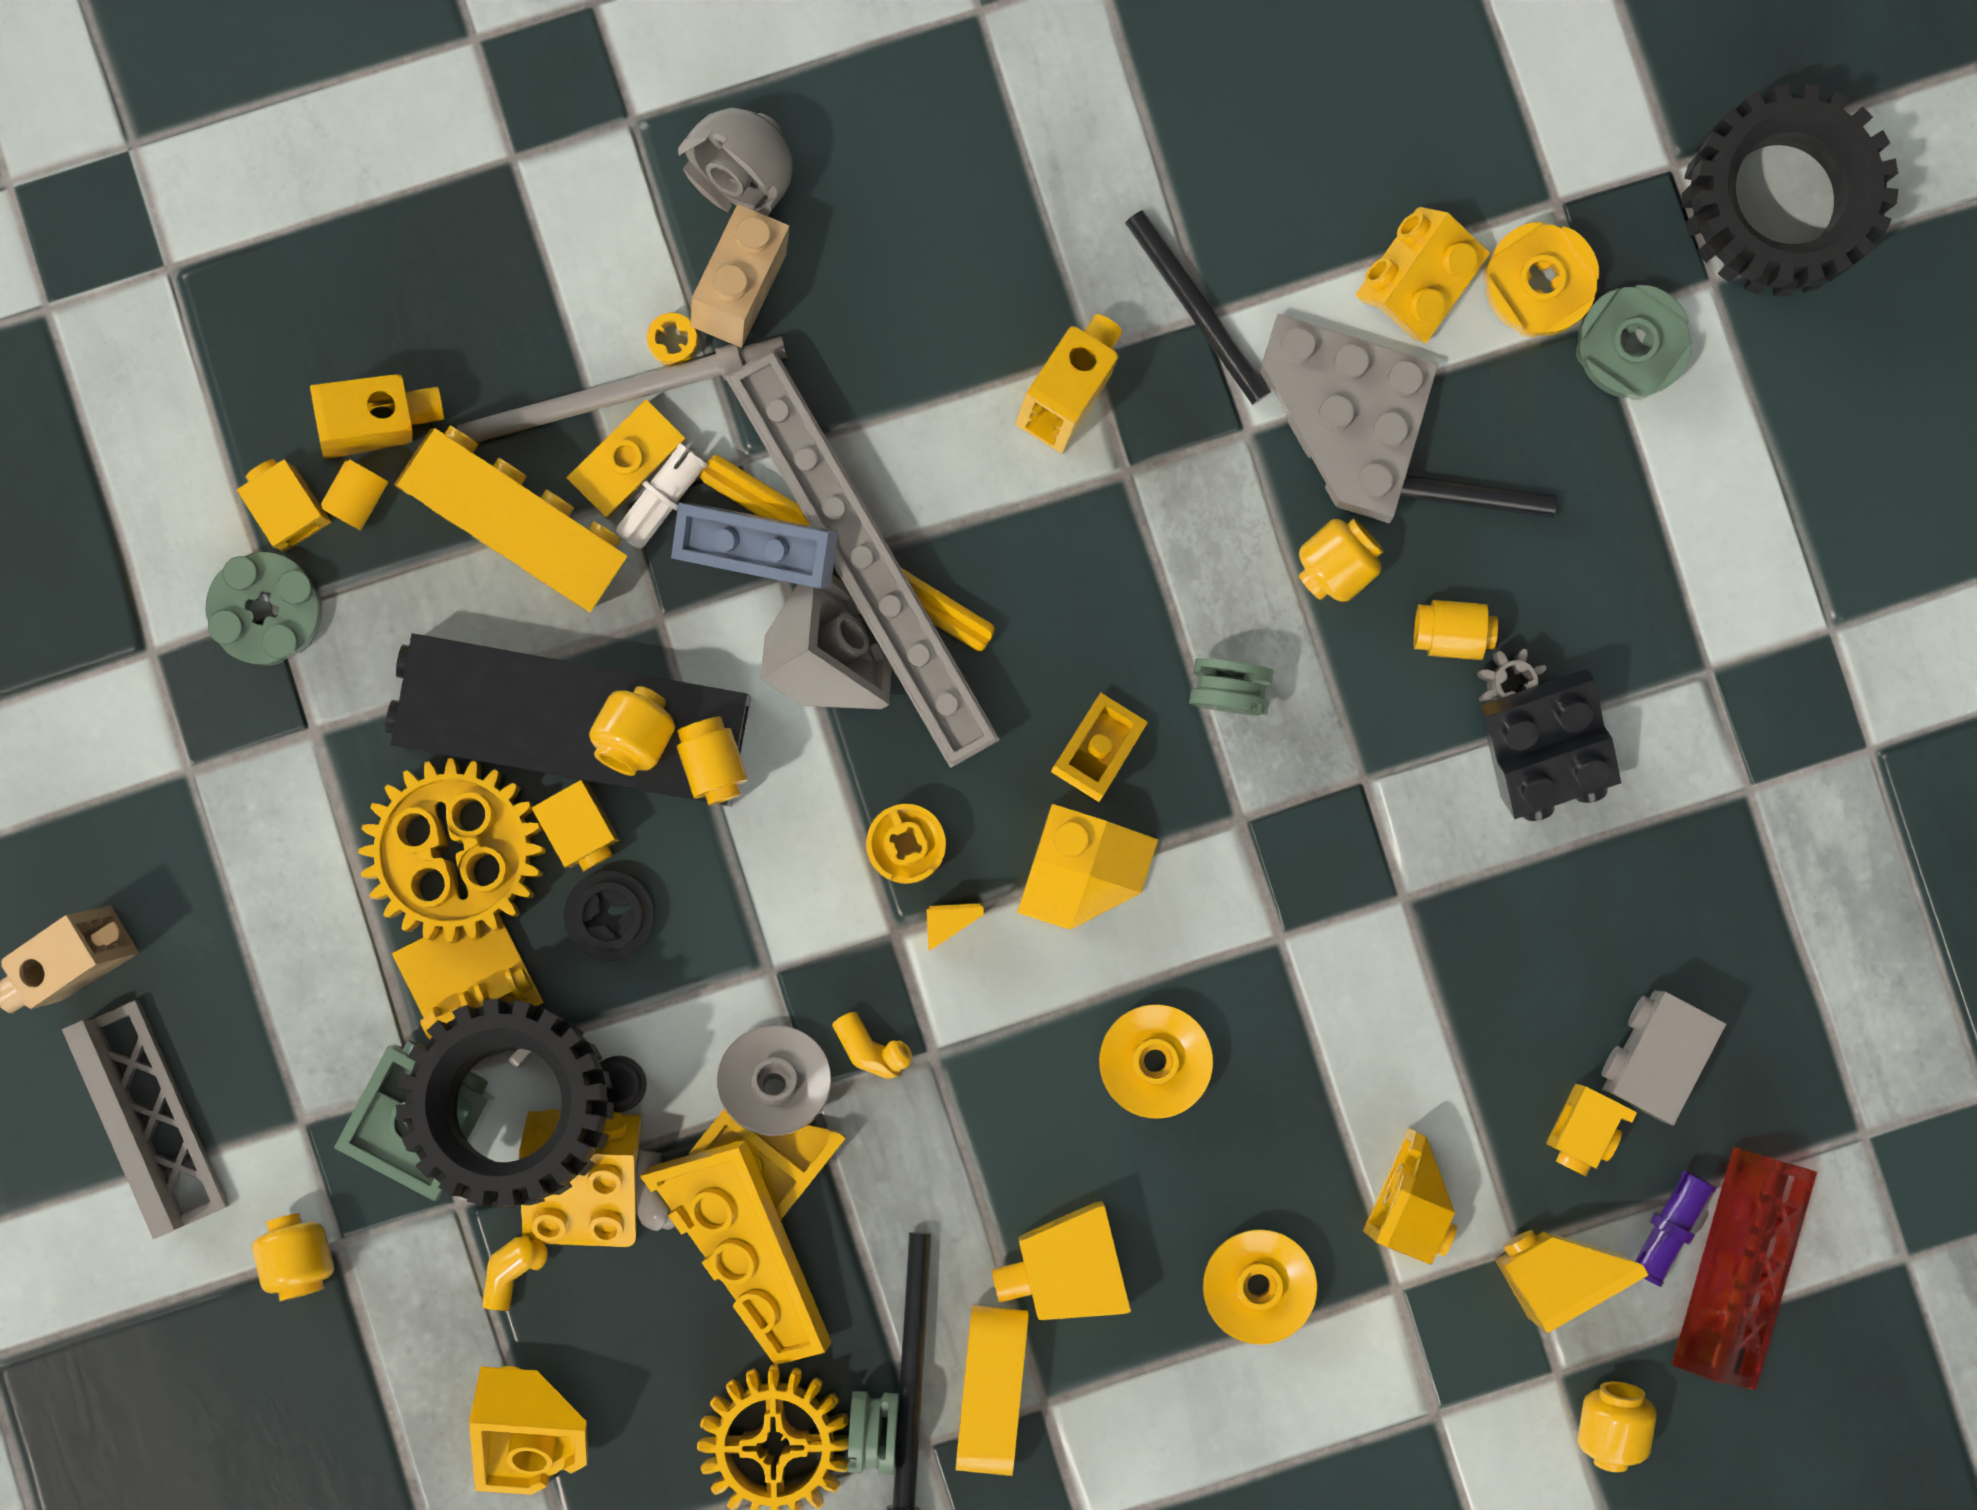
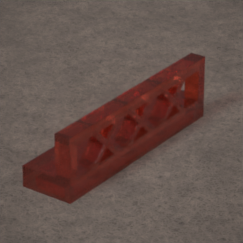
M1733 1147L1672 1366L1715 1382L1756 1390L1817 1171ZM1790 1175L1794 1179L1788 1200L1783 1203V1195ZM1775 1236L1776 1243L1774 1246V1250L1772 1255L1768 1258L1767 1252L1770 1245V1241ZM1760 1291L1761 1296L1758 1307L1752 1313L1751 1308L1755 1295ZM1745 1346V1353L1739 1373L1734 1372L1739 1351Z

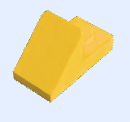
M1100 692L1051 772L1100 802L1148 722Z

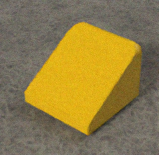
M980 904L929 906V909H926L928 950L931 951L983 916V906Z

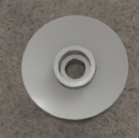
M782 1025L758 1027L738 1037L724 1053L717 1073L718 1094L728 1115L743 1128L767 1136L790 1134L811 1123L824 1108L831 1087L830 1067L821 1047L807 1034L792 1027ZM771 1079H779L784 1082L785 1088L781 1093L773 1095L765 1091L764 1085Z

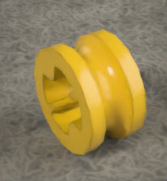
M669 312L659 315L652 321L647 330L646 340L651 353L657 361L666 366L688 362L694 358L698 351L699 338L697 331L690 326V320L680 313ZM677 326L681 335H688L686 346L681 343L679 344L680 352L670 354L666 345L658 344L660 334L667 336L664 330L666 327Z

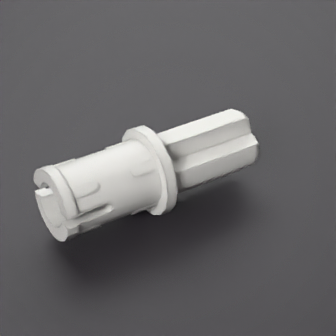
M680 442L651 482L647 480L643 482L642 485L646 488L617 526L616 531L619 536L633 547L641 549L647 544L672 509L677 511L680 499L702 472L703 468L705 469L709 465Z

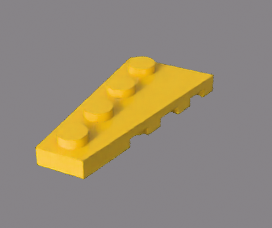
M744 1139L647 1167L640 1175V1178L650 1192L655 1190L659 1192L671 1209L668 1217L681 1235L687 1232L705 1257L701 1263L714 1281L720 1279L736 1300L733 1305L734 1309L774 1365L825 1353L832 1343L747 1140Z

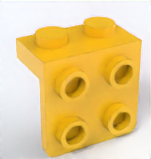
M561 1110L528 1111L519 1148V1159L533 1154L548 1141L556 1129ZM613 1112V1119H606L603 1133L608 1134L609 1137L604 1149H596L590 1160L595 1164L585 1176L577 1175L570 1182L573 1187L561 1195L552 1194L544 1198L545 1202L535 1205H521L523 1236H528L530 1240L540 1239L544 1244L629 1247L634 1244L637 1234L635 1167L642 1135L641 1115H623Z

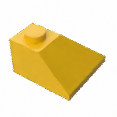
M1533 1230L1523 1232L1503 1245L1506 1253L1494 1259L1528 1319L1547 1333L1648 1276L1642 1264L1619 1252L1547 1232L1535 1235Z

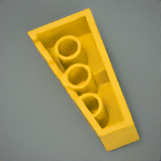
M451 425L444 434L436 428L430 429L393 485L409 496L412 495L432 511L465 530L481 543L520 566L521 569L582 609L591 612L628 557L617 549L622 539L595 521L592 522L588 529L569 517L574 510L573 506L547 489L541 497H538L522 486L523 481L527 477L525 474L499 457L493 466L474 454L479 444Z

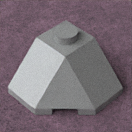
M832 575L831 588L818 589L797 584L765 634L761 679L801 706L883 709L890 703L892 667L878 642L873 645L859 618L861 613L844 583Z

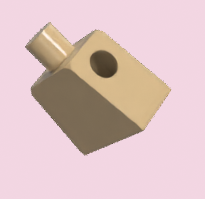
M109 905L65 915L1 960V965L7 977L0 980V1007L7 1013L12 1014L23 1006H27L31 1010L60 1002L138 955L140 952L112 906Z

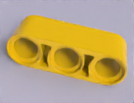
M972 1305L956 1471L1013 1475L1027 1338L1028 1310Z

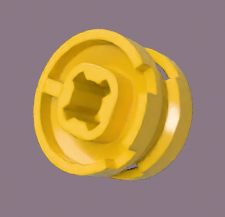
M899 804L885 809L874 819L867 833L866 849L871 864L882 876L897 883L910 884L928 878L939 868L946 851V838L940 822L931 812L917 805Z

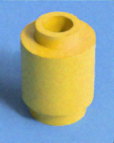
M1432 600L1431 605L1418 604L1414 622V649L1427 650L1428 656L1483 660L1485 649L1494 650L1496 647L1498 617L1488 616L1487 604Z
M721 716L705 719L679 729L677 732L681 744L676 747L694 799L706 797L708 806L740 796L741 792L738 785L747 782L748 777L731 728L724 727Z

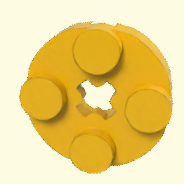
M1531 222L1512 230L1493 250L1484 270L1486 296L1498 318L1510 328L1517 330L1521 335L1537 337L1540 335L1559 334L1574 326L1591 308L1597 291L1599 265L1591 246L1575 230L1565 226L1560 228L1555 225H1543L1545 222ZM1536 265L1541 271L1550 268L1555 273L1556 277L1550 282L1552 292L1544 293L1541 289L1534 291L1528 283L1532 278L1529 271L1530 267Z

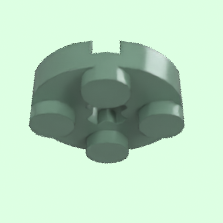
M1636 285L1635 287L1615 289L1601 296L1583 317L1578 330L1576 357L1578 362L1584 367L1587 376L1603 391L1620 398L1642 400L1669 387L1686 369L1692 354V341H1690V331L1687 326L1689 320L1685 310L1677 300L1661 289L1649 285ZM1639 328L1646 333L1643 343L1649 349L1645 355L1640 352L1629 355L1624 351L1625 342L1621 339L1623 330L1626 333L1632 334Z
M255 552L246 556H237L225 563L223 569L215 576L209 587L205 605L208 631L214 641L218 642L231 656L254 665H276L285 662L283 660L292 658L299 651L302 652L312 643L321 624L322 601L312 579L296 562L282 555L270 552ZM269 593L271 594L270 603L278 607V613L276 617H266L263 625L256 624V615L250 611V605L253 600L259 601L262 594Z

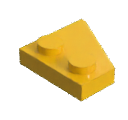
M723 1109L689 1154L692 1155L746 1139L781 1220L843 1143L846 1136L840 1131L807 1125L796 1132L786 1135H761L737 1124L728 1115L726 1110Z

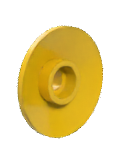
M1146 1005L1128 1011L1117 1019L1107 1031L1100 1049L1099 1068L1103 1083L1110 1096L1125 1110L1145 1118H1167L1180 1114L1190 1108L1205 1092L1212 1074L1213 1055L1205 1032L1191 1016L1179 1009L1166 1005ZM1151 1050H1160L1165 1055V1065L1159 1071H1150L1145 1067V1055Z
M1255 1229L1230 1237L1215 1250L1205 1269L1203 1295L1211 1317L1225 1333L1245 1343L1265 1345L1288 1338L1304 1325L1315 1305L1317 1280L1309 1257L1296 1242L1275 1231ZM1256 1274L1266 1276L1269 1282L1267 1290L1260 1295L1252 1294L1248 1290V1281Z

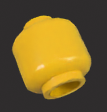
M1332 519L1301 546L1299 557L1305 570L1298 576L1308 590L1319 600H1322L1328 594L1337 601L1348 602L1379 576L1382 567L1378 557L1384 551L1371 533L1356 519H1352L1349 523L1340 519Z
M637 686L633 692H613L607 698L589 732L590 740L596 748L594 752L595 757L607 767L629 776H634L637 770L647 771L652 769L658 763L675 730L672 717L664 709L666 700L656 692L641 686Z
M300 1213L267 1221L268 1233L257 1237L251 1245L261 1288L267 1293H278L280 1301L325 1289L323 1280L332 1275L334 1263L323 1225L318 1222L302 1223Z
M1604 1382L1600 1385V1389L1593 1390L1583 1400L1577 1439L1578 1445L1585 1454L1594 1459V1464L1597 1467L1610 1472H1624L1628 1469V1466L1640 1464L1650 1456L1656 1424V1408L1645 1398V1392L1639 1387L1624 1382Z

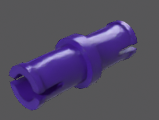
M1686 1170L1682 1171V1176L1661 1214L1655 1212L1652 1216L1650 1223L1654 1227L1635 1259L1636 1262L1644 1266L1648 1273V1276L1644 1279L1659 1287L1663 1286L1664 1279L1684 1243L1690 1245L1693 1241L1695 1234L1691 1230L1712 1192L1714 1193L1716 1187Z

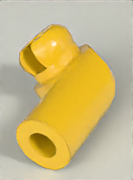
M857 1012L847 1013L832 1024L851 1062L857 1068L885 1079H892L901 1076L902 1069L911 1065L913 1059L912 1052L903 1041H890L887 1046L872 1041Z
M528 1236L515 1237L491 1255L487 1266L483 1308L499 1311L510 1310L514 1279L524 1274L528 1269L539 1270L545 1265L548 1252L544 1242L540 1239L530 1240Z

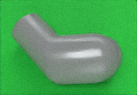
M639 1148L635 1167L636 1215L643 1226L650 1230L658 1231L661 1228L670 1230L675 1227L668 1217L671 1209L657 1190L650 1192L640 1178V1175L647 1167L661 1163L663 1153Z

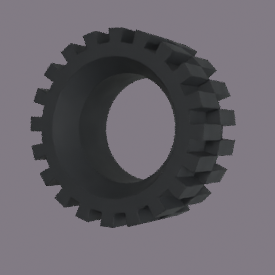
M1805 83L1795 94H1791L1790 84L1774 86L1764 97L1761 96L1759 91L1745 98L1736 109L1732 108L1695 150L1698 154L1688 164L1684 179L1691 180V184L1682 193V208H1693L1694 214L1685 223L1689 237L1702 234L1706 243L1697 252L1705 263L1716 255L1725 264L1717 273L1723 279L1730 283L1738 275L1747 278L1743 290L1759 294L1767 286L1773 287V296H1789L1798 288H1802L1804 294L1820 288L1829 280L1832 282L1862 260L1876 246L1873 242L1886 233L1892 219L1884 215L1897 204L1899 189L1887 188V182L1898 174L1896 158L1886 161L1881 160L1879 153L1890 144V141L1884 130L1872 137L1863 126L1873 116L1863 106L1852 116L1843 110L1850 97L1834 91L1823 101L1818 99L1821 87L1819 85ZM1767 146H1790L1809 154L1823 167L1833 188L1834 208L1827 229L1821 237L1800 244L1780 243L1763 236L1748 223L1739 207L1736 195L1738 171L1747 154Z
M500 999L483 1000V1006L477 1008L465 1005L452 1011L455 1016L453 1020L448 1023L438 1020L426 1030L432 1038L425 1046L415 1043L407 1057L416 1061L411 1074H400L397 1088L406 1090L405 1104H396L397 1121L406 1122L409 1134L401 1136L406 1151L414 1152L418 1155L421 1161L416 1164V1167L425 1177L435 1178L441 1183L438 1187L439 1189L451 1196L465 1198L470 1203L497 1207L531 1206L545 1202L544 1198L552 1194L561 1195L573 1187L570 1182L577 1175L585 1176L595 1164L590 1160L596 1149H604L609 1137L608 1134L603 1133L606 1119H613L614 1103L607 1101V1089L613 1087L609 1072L603 1071L598 1061L602 1059L601 1054L594 1044L587 1042L582 1036L584 1032L573 1023L531 1003L518 1000L510 1003ZM505 1049L529 1050L542 1058L557 1078L562 1099L560 1118L553 1134L539 1150L516 1161L496 1162L480 1154L465 1138L457 1117L459 1090L468 1072L486 1056Z

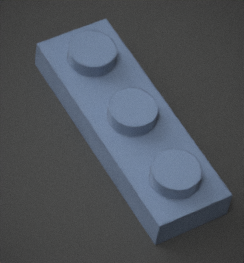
M684 502L678 503L671 558L818 589L831 588L838 531Z

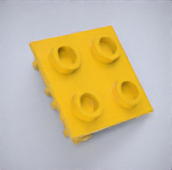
M499 913L498 916L501 921L502 930L498 932L493 931L485 922L480 923L481 935L479 940H471L464 927H462L457 943H449L446 941L443 928H441L433 941L421 938L391 953L424 1017L420 1020V1023L429 1039L432 1036L426 1030L438 1020L445 1023L453 1020L455 1016L452 1011L465 1005L477 1008L483 1006V1000L500 999L510 1003L518 1000L535 1006L544 1003Z

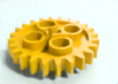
M448 758L445 772L440 774L436 765L428 761L424 764V779L420 780L414 773L406 770L403 772L406 789L401 791L388 784L384 787L387 795L392 800L388 807L376 803L371 804L370 808L381 820L378 825H362L361 830L375 837L373 845L359 848L358 853L374 858L375 864L363 870L361 876L368 879H379L380 884L369 894L371 899L381 900L388 897L391 899L383 913L385 917L394 918L403 912L406 913L402 923V930L412 932L423 922V939L433 941L440 928L443 927L446 941L457 943L460 929L464 927L471 940H479L481 935L480 923L485 922L489 928L498 932L502 930L498 913L504 911L514 917L520 915L518 907L513 902L516 895L531 899L534 897V893L523 883L526 877L535 878L542 877L543 875L541 870L529 865L530 857L546 853L545 848L530 844V837L541 832L543 828L539 823H525L524 818L533 811V803L529 801L516 805L513 803L521 790L517 784L512 783L499 790L503 776L501 772L494 769L484 780H481L482 767L480 763L471 761L463 775L461 774L458 761ZM479 801L485 809L484 822L478 829L466 831L460 823L461 811L467 804ZM440 802L446 805L447 828L450 838L455 842L464 844V850L456 854V862L468 890V897L465 900L459 897L455 864L453 861L441 858V851L449 848V840L437 813V805ZM424 816L430 824L429 838L419 846H412L406 838L407 826L413 819ZM493 855L499 863L500 872L498 878L487 886H481L474 876L476 863L485 856ZM438 870L444 878L445 887L443 893L439 898L427 901L420 892L421 880L427 873Z

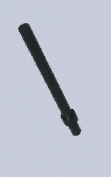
M909 1232L893 1504L888 1505L886 1510H921L920 1507L915 1506L932 1234L927 1232Z

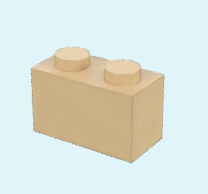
M737 204L692 296L691 327L740 348L743 347L786 257L789 225Z

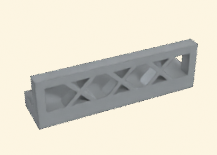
M134 1000L94 1019L81 1020L62 1029L152 1238L155 1239L228 1207L227 1199L140 1000ZM129 1016L138 1034V1040L131 1057L113 1051L102 1029ZM144 1050L151 1065L140 1061ZM117 1061L127 1065L124 1076ZM136 1069L155 1075L159 1082L161 1091L154 1109L136 1103L133 1100L129 1087ZM166 1102L173 1116L163 1113ZM140 1113L150 1117L146 1127ZM159 1121L178 1127L184 1142L176 1160L157 1154L151 1140ZM189 1154L196 1168L185 1164ZM162 1165L173 1169L169 1180ZM181 1172L201 1179L210 1199L209 1203L184 1214L174 1194Z

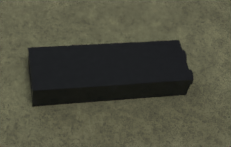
M411 633L410 644H402L398 653L396 677L403 678L399 701L391 700L386 716L385 731L392 734L391 745L707 802L706 797L696 799L693 797L676 747L681 744L677 731L690 724L721 716L724 727L731 728L741 756L751 696L742 692ZM637 686H641L656 692L666 700L664 709L672 717L675 730L658 763L650 770H637L634 776H629L607 767L595 757L594 752L596 748L590 740L589 732L604 703L613 692H633ZM733 799L718 803V805L731 807Z

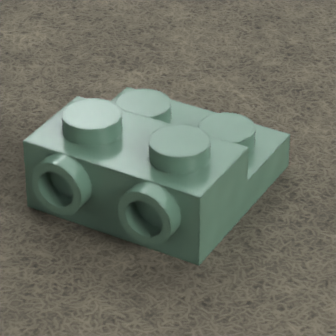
M408 1040L404 1048L396 1044L387 1047L334 1148L423 1196L437 1201L443 1190L438 1188L441 1183L435 1178L425 1177L416 1167V1164L421 1160L416 1153L406 1151L401 1136L409 1134L406 1122L397 1121L396 1104H405L406 1090L397 1088L400 1074L410 1075L416 1062L407 1058L416 1043ZM469 1071L463 1080L457 1098L459 1125L470 1144L495 1099V1096L484 1091L488 1081L472 1071Z

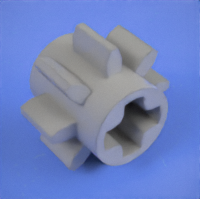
M1526 649L1518 651L1514 661L1508 662L1502 651L1494 653L1493 661L1497 668L1493 671L1486 669L1477 672V676L1480 679L1487 681L1488 690L1478 698L1479 701L1484 702L1490 699L1494 701L1515 694L1514 691L1504 693L1500 684L1507 679L1505 669L1510 676L1517 674L1522 676L1524 684L1517 688V691L1521 692L1538 686V675L1547 669L1546 666L1541 665L1533 668L1526 663L1528 657Z

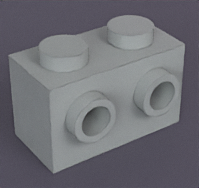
M1653 990L1650 998L1642 996L1634 1007L1628 1021V1026L1634 1029L1624 1048L1616 1046L1609 1055L1602 1070V1076L1607 1078L1602 1090L1653 1118L1674 1126L1726 1023L1665 991Z

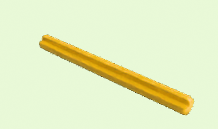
M713 455L707 461L709 465L705 469L703 468L700 478L708 486L757 516L810 526L799 505L719 455ZM902 569L935 626L976 651H983L995 633L993 624Z

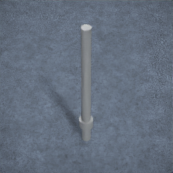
M782 336L746 345L742 348L728 344L715 348L716 354L458 424L457 429L478 443L722 376L725 381L726 375L772 349H775L780 359L787 358V353Z

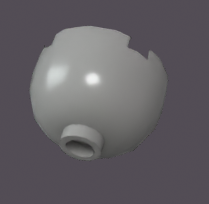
M727 108L708 114L693 128L678 148V154L685 153L689 160L683 167L687 178L703 196L727 213L732 208V202L736 206L740 204L768 216L782 199L791 183L793 157L777 122L762 113L738 108Z

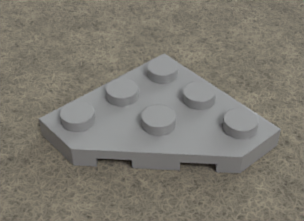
M1277 314L1259 371L1270 391L1274 390L1286 411L1290 427L1307 457L1313 459L1326 482L1325 489L1334 505L1338 508L1390 524L1396 511L1438 363Z

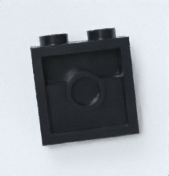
M1588 669L1480 705L1500 797L1514 819L1523 817L1529 821H1540L1550 817L1556 805L1574 799L1583 803L1596 802L1607 795L1609 787L1621 784L1613 738L1604 726L1596 682Z

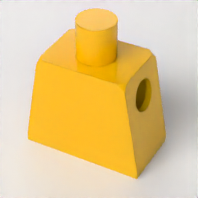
M1100 314L1093 316L1084 331L1071 326L1026 392L1015 425L1063 454L1113 372L1119 355L1113 348L1123 333L1120 326L1110 318Z
M400 374L310 385L323 460L413 442L412 425L444 420L438 386L405 392L403 378ZM378 407H387L394 412L385 419L376 418L371 414Z
M1103 1201L1092 1203L1020 1235L1018 1238L1024 1261L991 1269L999 1303L1032 1295L1038 1320L1118 1315L1131 1312Z

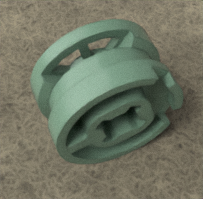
M1195 659L1193 673L1198 676L1197 688L1191 689L1190 705L1223 712L1267 716L1269 700L1264 698L1266 686L1272 685L1273 669L1228 660ZM1222 675H1231L1235 677L1238 676L1244 678V680L1230 677H1222Z
M853 1391L848 1444V1472L862 1473L866 1467L877 1468L879 1474L894 1475L899 1393H884L882 1398H870L867 1391ZM883 1420L888 1421L886 1447L881 1446Z

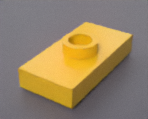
M645 399L566 478L609 519L642 486L645 480H648L666 463L676 450L678 443L685 444L687 440Z

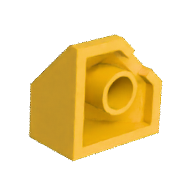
M1052 804L1017 913L1071 930L1142 893L1158 839Z
M1408 1128L1363 1232L1376 1243L1432 1265L1436 1255L1444 1257L1453 1243L1457 1232V1225L1451 1223L1455 1211L1427 1137Z
M480 1366L469 1420L475 1491L533 1495L547 1487L549 1477L564 1469L571 1474L587 1465L588 1442L586 1420L537 1370H525L514 1366H504L501 1368Z

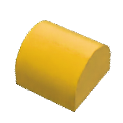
M349 459L348 462L345 460L320 504L322 506L321 509L361 531L389 482Z

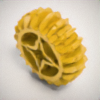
M771 1365L768 1371V1383L762 1384L759 1373L753 1368L746 1373L748 1390L745 1391L735 1379L727 1382L726 1389L733 1400L732 1402L718 1395L712 1398L710 1406L722 1418L715 1416H704L702 1418L700 1427L705 1431L716 1434V1436L700 1439L697 1443V1450L703 1453H715V1457L709 1458L702 1463L701 1471L703 1474L721 1471L722 1476L712 1484L711 1491L717 1495L730 1486L734 1493L727 1504L729 1509H737L744 1498L752 1502L749 1510H761L762 1505L770 1506V1510H782V1505L787 1504L790 1510H804L801 1500L804 1497L812 1507L819 1509L823 1506L824 1499L817 1487L821 1486L833 1493L839 1489L840 1482L828 1471H847L849 1460L835 1454L834 1451L847 1450L849 1436L834 1435V1431L848 1425L849 1418L845 1413L829 1417L827 1412L832 1410L839 1401L835 1393L827 1395L820 1402L815 1398L821 1389L822 1380L817 1377L814 1378L807 1390L798 1387L802 1377L801 1369L794 1368L790 1374L789 1382L781 1383L779 1366ZM766 1400L763 1426L757 1430L744 1431L742 1435H729L732 1421L743 1409L753 1403ZM783 1400L791 1402L806 1411L815 1422L820 1434H810V1430H800L791 1426L786 1419ZM774 1417L776 1419V1432L782 1433L781 1440L787 1438L790 1444L783 1447L776 1470L774 1468V1456L767 1453L769 1447L766 1449L761 1447V1443L767 1440L771 1431ZM808 1452H822L818 1465L805 1479L791 1486L784 1487L786 1464L790 1460L797 1457H807ZM739 1453L740 1458H751L759 1462L764 1469L767 1487L747 1478L738 1469L731 1454Z

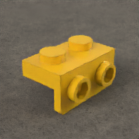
M1419 207L1402 221L1397 230V237L1382 258L1370 266L1365 275V282L1357 291L1356 297L1364 304L1379 307L1413 340L1427 343L1490 255V252L1449 213Z

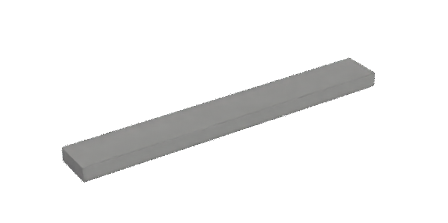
M775 349L768 351L726 375L725 378L810 526L838 531L834 568L950 769L1000 740Z

